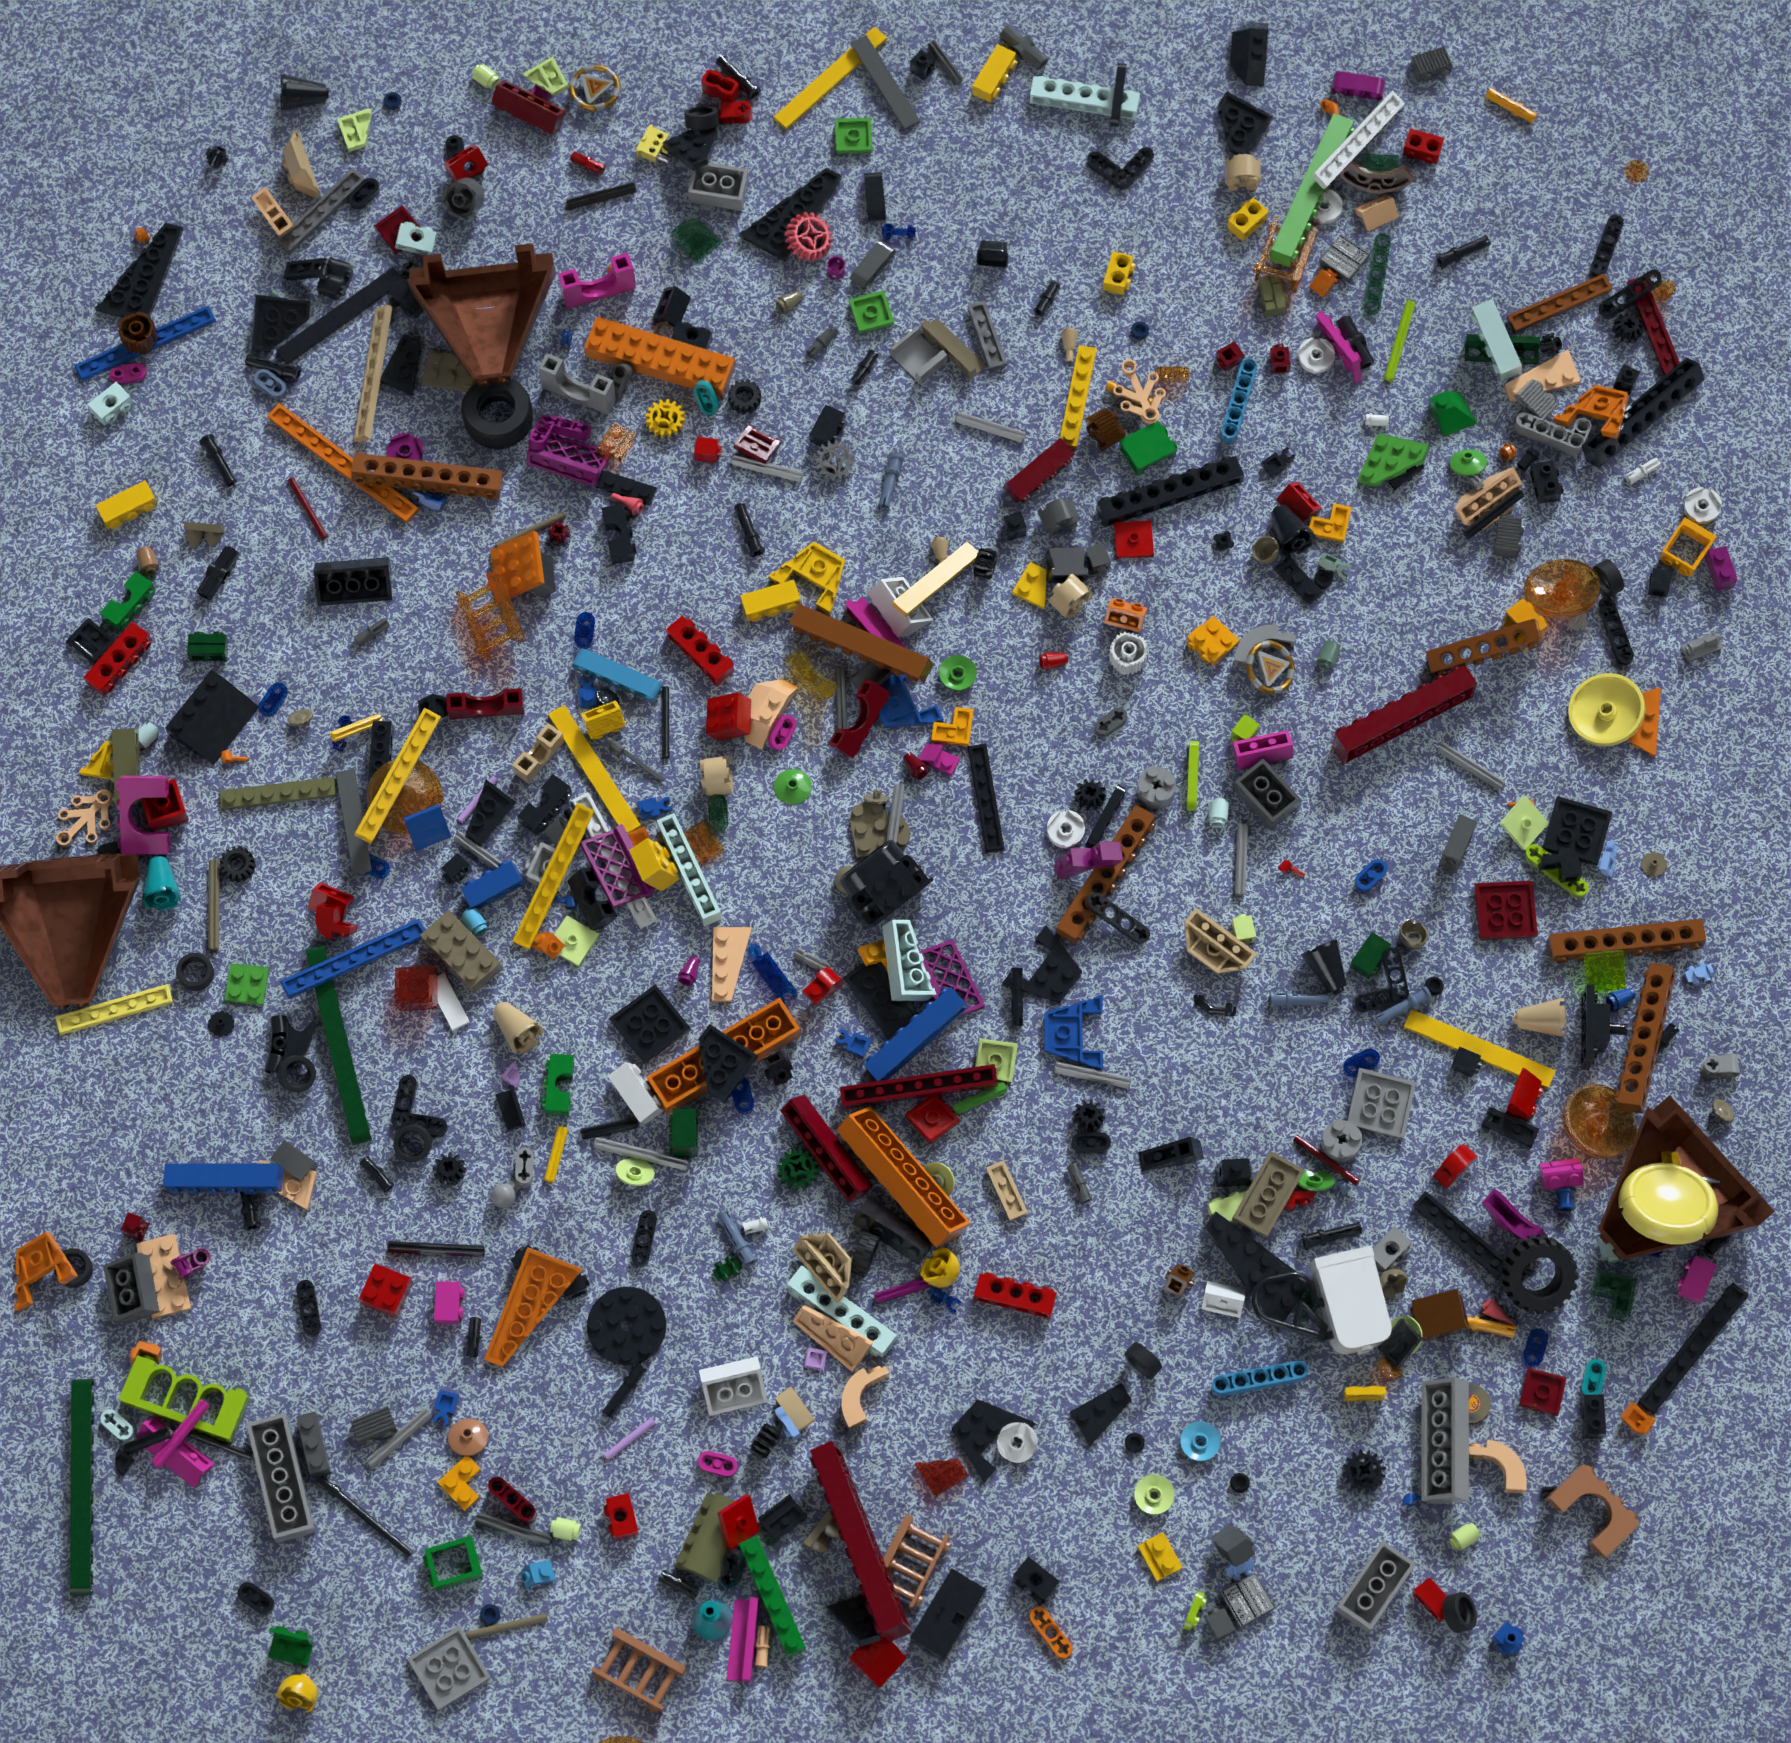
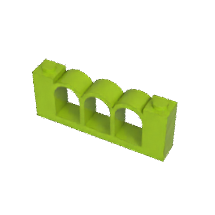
M137 1355L118 1399L121 1404L181 1425L187 1416L172 1411L170 1408L180 1386L188 1382L195 1383L198 1386V1393L190 1412L210 1392L222 1393L224 1395V1402L214 1425L199 1420L192 1429L229 1443L233 1442L250 1401V1397L245 1390L229 1388L227 1393L224 1387L213 1383L203 1387L199 1379L193 1375L185 1374L177 1377L170 1367L158 1365L153 1357ZM161 1373H167L172 1376V1384L163 1406L145 1401L144 1399L154 1377Z

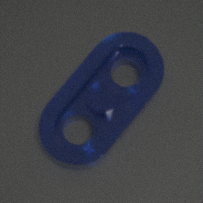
M589 612L579 614L576 619L574 641L575 645L580 649L590 648L594 641L596 622L593 614ZM589 621L590 623L589 625H583V622ZM586 638L587 642L582 643L581 639Z
M277 682L272 684L260 701L258 708L264 717L274 716L287 698L288 690L283 683ZM277 689L281 690L280 693H275ZM267 704L271 705L270 708H265Z
M369 853L372 871L365 873L379 880L387 878L390 874L389 864L385 860ZM382 866L383 870L378 871L377 868Z
M1366 1049L1346 1059L1343 1065V1072L1350 1078H1356L1359 1068L1366 1070L1376 1068L1380 1061V1055L1374 1049ZM1371 1057L1373 1062H1367L1366 1058ZM1353 1065L1356 1067V1070L1351 1071L1349 1067Z
M744 1077L739 1083L743 1085V1088L741 1090L735 1089L731 1095L737 1112L747 1115L753 1111L755 1104L749 1082ZM743 1102H747L749 1105L748 1107L743 1108L741 1104Z
M1536 1328L1528 1335L1522 1355V1361L1525 1366L1536 1368L1541 1364L1549 1340L1545 1330ZM1534 1337H1540L1541 1342H1535ZM1529 1355H1534L1536 1360L1530 1361Z

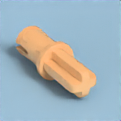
M759 1626L757 1645H755L757 1649L754 1666L768 1667V1651L771 1649V1646H769V1626Z

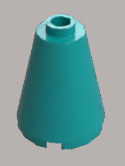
M160 855L154 856L149 860L142 895L143 905L148 909L158 907L157 911L172 909L178 905V901H181L179 888L168 859Z
M706 1600L695 1608L692 1615V1626L695 1632L703 1639L718 1640L731 1629L732 1614L723 1602Z

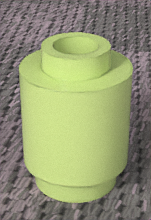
M477 65L473 69V79L485 88L492 90L498 84L500 78L497 76V73L486 65Z
M557 1517L556 1521H552L550 1532L553 1533L555 1538L569 1541L578 1540L581 1524H577V1521Z
M1473 1523L1465 1524L1450 1533L1449 1543L1453 1549L1462 1551L1475 1543L1477 1538L1480 1537V1533Z

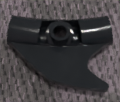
M277 1015L271 1017L270 1047L264 1071L269 1074L271 1072L277 1074L279 1064L286 1057L292 1055L304 1056L308 1052L316 1026L315 1021H312L304 1030L297 1031L291 1026L287 1016ZM291 1063V1064L287 1067V1069L290 1068L291 1066H293L295 1063Z

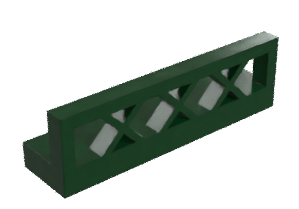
M1466 334L1465 361L1492 362L1491 357H1488L1486 351L1482 350L1485 349L1486 345L1484 340H1480L1478 334ZM1509 336L1521 364L1539 363L1540 337ZM1469 348H1476L1480 354L1477 357L1469 356ZM1526 351H1534V359H1527L1522 354Z

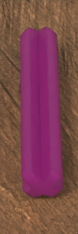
M921 1278L874 1294V1298L877 1304H881L930 1288L931 1285Z

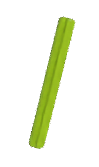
M1407 300L1385 372V381H1394L1415 308L1414 301Z

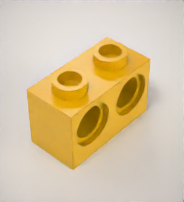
M1252 198L1249 202L1245 201L1237 213L1234 212L1229 216L1227 228L1241 241H1244L1268 219L1269 210L1255 198Z
M1112 251L1103 281L1104 291L1124 295L1125 289L1129 290L1131 284L1129 275L1134 274L1136 266L1133 263V256ZM1119 280L1121 283H1115L1114 281Z

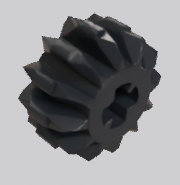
M1629 312L1625 315L1620 314L1613 323L1612 330L1616 332L1615 338L1621 336L1620 341L1623 342L1624 339H1627L1628 344L1631 343V340L1636 342L1643 335L1644 324L1641 323V317L1636 318V313L1632 316Z
M980 548L978 550L973 568L974 576L988 580L992 578L997 564V551L990 548Z
M1094 778L1089 783L1084 779L1083 784L1078 783V789L1074 790L1076 795L1075 802H1080V808L1086 805L1087 811L1090 810V806L1096 811L1097 805L1102 807L1103 800H1106V794H1104L1106 788L1101 787L1102 783L1100 781L1095 784Z
M1090 1099L1089 1104L1082 1100V1105L1076 1104V1110L1072 1112V1115L1075 1117L1073 1118V1123H1078V1129L1084 1126V1132H1088V1127H1091V1130L1095 1132L1096 1126L1101 1128V1121H1105V1116L1102 1115L1105 1113L1104 1108H1099V1102L1093 1105V1099ZM1086 1113H1089V1115H1092V1118L1089 1119L1088 1116H1085Z
M449 1152L448 1157L441 1154L442 1160L435 1159L437 1165L433 1166L432 1169L435 1171L434 1177L439 1178L440 1184L446 1181L447 1186H450L452 1180L455 1184H458L457 1177L464 1179L462 1173L466 1172V1167H464L465 1161L460 1160V1155L457 1154L453 1157L452 1152ZM449 1166L450 1168V1166H452L453 1170L451 1172L450 1170L449 1172H447L446 1167Z
M765 1423L753 1440L750 1450L759 1457L767 1458L779 1440L781 1431L777 1427Z

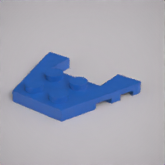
M893 674L880 685L890 692L887 703L879 712V718L884 728L944 722L937 705L918 712L904 683L907 680L906 676L901 675L898 677Z
M1102 995L1087 1001H1080L1071 1006L1067 1005L1045 1012L1044 1052L1103 1070V1051H1083L1082 1014H1102Z

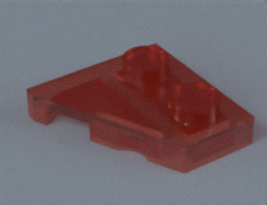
M959 1458L947 1461L917 1462L914 1464L935 1498L969 1477Z

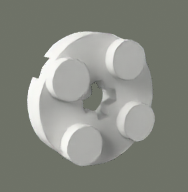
M1330 189L1322 195L1324 196L1322 204H1328L1327 209H1322L1320 206L1316 208L1318 212L1313 221L1321 225L1336 221L1342 212L1341 197Z
M1309 338L1301 344L1298 360L1306 371L1313 374L1323 373L1332 367L1335 359V350L1333 345L1326 339ZM1312 353H1320V358H1314Z
M1703 487L1691 490L1683 503L1686 516L1696 524H1708L1716 520L1722 505L1721 499L1715 491L1711 489L1709 491ZM1700 502L1707 505L1705 509L1699 508Z
M1067 810V812H1056L1050 817L1047 825V835L1054 845L1070 849L1082 841L1085 826L1079 814ZM1070 826V832L1063 833V829L1061 827Z
M1014 1422L1002 1428L997 1440V1447L1002 1457L1015 1463L1029 1460L1038 1449L1037 1435L1026 1423ZM1015 1437L1023 1441L1020 1448L1012 1444L1015 1441Z

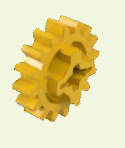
M660 399L659 404L653 402V408L648 407V413L645 414L647 419L646 426H649V432L654 431V436L661 434L662 439H664L665 435L671 438L672 433L678 435V429L683 430L682 424H685V412L682 411L681 405L677 406L676 401L671 404L669 399L666 400V403H663L662 399Z

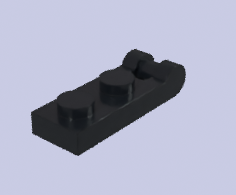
M328 258L288 261L283 278L287 281L312 278L327 279L329 274L327 270L331 267L332 261Z
M1290 556L1286 557L1282 564L1274 567V570L1308 605H1311L1323 595V591L1299 568ZM1288 568L1292 570L1289 574L1285 571Z
M1488 1108L1486 1112L1487 1117L1481 1123L1482 1127L1495 1131L1530 1148L1532 1147L1540 1130L1539 1128L1495 1108ZM1495 1118L1500 1119L1499 1124L1493 1122Z

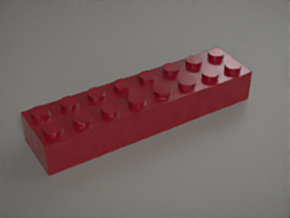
M1466 665L1461 668L1457 666L1449 674L1436 677L1432 683L1428 685L1427 683L1422 684L1413 693L1407 692L1401 696V699L1397 701L1392 700L1385 704L1384 708L1372 710L1365 718L1359 717L1351 725L1338 728L1334 734L1332 748L1344 765L1472 698L1477 682Z

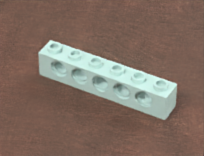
M1034 76L1030 92V103L1111 116L1114 87L1105 88L1099 85H1087L1081 82H1068L1063 79ZM1132 90L1123 92L1120 118L1136 120L1140 93Z
M673 813L657 820L658 830L666 847L671 852V858L678 868V873L681 875V879L703 926L705 927L721 920V911L675 814Z
M802 1265L787 1283L788 1293L796 1299L799 1297L803 1299L806 1306L818 1310L821 1314L866 1338L868 1334L876 1333L878 1338L872 1340L874 1343L868 1350L873 1356L877 1357L879 1355L883 1358L897 1340V1335L846 1297L843 1296L840 1303H836L813 1274ZM811 1286L815 1290L813 1293L807 1294L804 1292V1289ZM828 1298L830 1303L824 1306L820 1304V1300ZM840 1309L846 1311V1315L843 1317H838L835 1313ZM854 1321H859L862 1323V1326L855 1329L851 1324Z

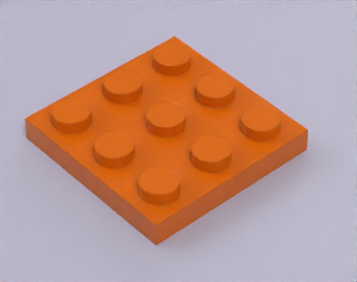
M531 531L490 550L496 601L504 602L545 584L538 532Z

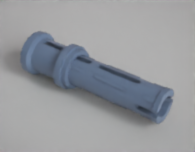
M889 453L888 455L889 463L884 470L886 478L878 506L883 508L884 502L885 509L890 508L896 479L901 475L900 467L905 457L898 453Z
M1426 986L1423 987L1422 991L1414 995H1408V999L1375 1015L1380 1026L1411 1010L1417 1011L1420 1006L1428 1002H1434Z
M1286 991V993L1269 992L1270 1008L1274 1006L1290 1008L1296 1005H1329L1328 994H1292L1290 991Z
M729 1211L720 1213L717 1218L734 1246L733 1252L740 1258L742 1268L745 1269L754 1265L758 1258L751 1252L750 1244L744 1241Z

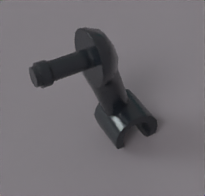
M1195 994L1193 996L1194 1003L1209 1014L1235 1016L1236 1007L1232 1003H1226L1225 1008L1214 1007L1203 995Z

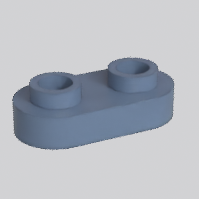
M260 369L255 373L254 381L256 386L270 397L281 399L286 395L287 388L285 383L269 370ZM266 378L267 381L261 382V379ZM276 389H281L278 393L274 392Z

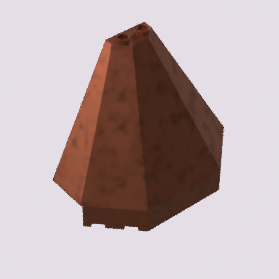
M533 243L515 245L518 261L515 263L445 270L442 255L433 254L423 256L424 267L409 269L410 279H407L410 291L473 381L478 382L479 386H488L494 382H497V384L508 383V379L513 375L556 275L553 253L535 254Z
M97 854L22 862V864L0 866V928L52 1006H58V1009L68 1008L69 1004H77V1007L88 1006L92 1002L141 879L137 854Z
M1669 1095L1653 1110L1649 1106L1647 1107L1598 1230L1601 1234L1598 1236L1606 1245L1610 1242L1614 1247L1612 1252L1619 1259L1623 1257L1627 1260L1757 1229L1775 1211L1704 1134L1685 1110ZM1661 1152H1678L1681 1167L1691 1169L1701 1177H1710L1721 1181L1720 1183L1709 1184L1718 1201L1716 1224L1708 1235L1703 1233V1238L1698 1241L1676 1245L1649 1239L1628 1224L1622 1215L1623 1208H1619V1191L1625 1179L1642 1166L1662 1163Z

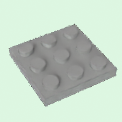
M1359 1068L1347 1121L1356 1125L1358 1129L1403 1140L1416 1082Z
M461 1626L456 1627L407 1658L438 1711L492 1679Z

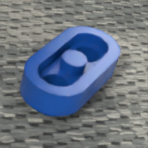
M1381 859L1372 860L1357 874L1355 887L1361 892L1370 891L1386 876L1388 870L1386 862ZM1380 868L1381 872L1376 873L1374 869ZM1365 880L1368 884L1362 885L1361 881Z

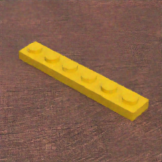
M1078 346L1060 438L1070 448L1077 449L1097 351V348Z

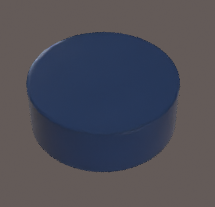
M395 92L386 94L383 99L385 107L389 110H396L402 104L401 96Z
M1141 321L1134 323L1131 327L1132 337L1137 340L1147 338L1149 335L1148 325Z
M487 1604L481 1609L480 1618L483 1623L494 1625L500 1620L501 1613L496 1605Z

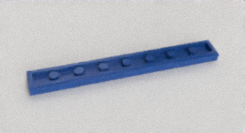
M207 305L156 328L158 340H156L157 343L154 344V347H151L150 351L215 323L216 319L209 306ZM120 344L74 366L81 381L84 382L143 354H139V352L137 354L135 352L132 353L125 349L123 344Z
M417 919L281 980L279 984L289 1000L420 941V934L425 929L420 919Z

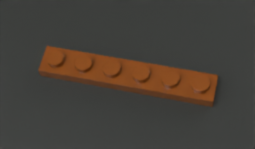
M1601 274L1507 315L1506 319L1514 333H1517L1612 292L1613 288L1605 274Z

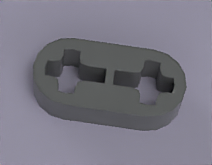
M1123 708L1111 710L1096 722L1095 732L1101 737L1109 736L1125 724L1127 720L1126 711ZM1116 713L1117 715L1122 714V720L1116 719L1112 721ZM1108 723H1110V724L1107 726V731H1105L1104 729H1103V730H1100V725H1101V724H1102L1103 726H1105V725H1107Z

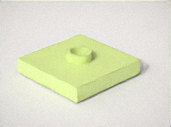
M1522 796L1499 824L1522 850H1526L1549 822L1527 796Z
M566 916L554 934L565 945L558 955L579 967L600 935L571 917Z
M979 1038L975 1067L995 1064L997 1080L1012 1082L1018 1044Z

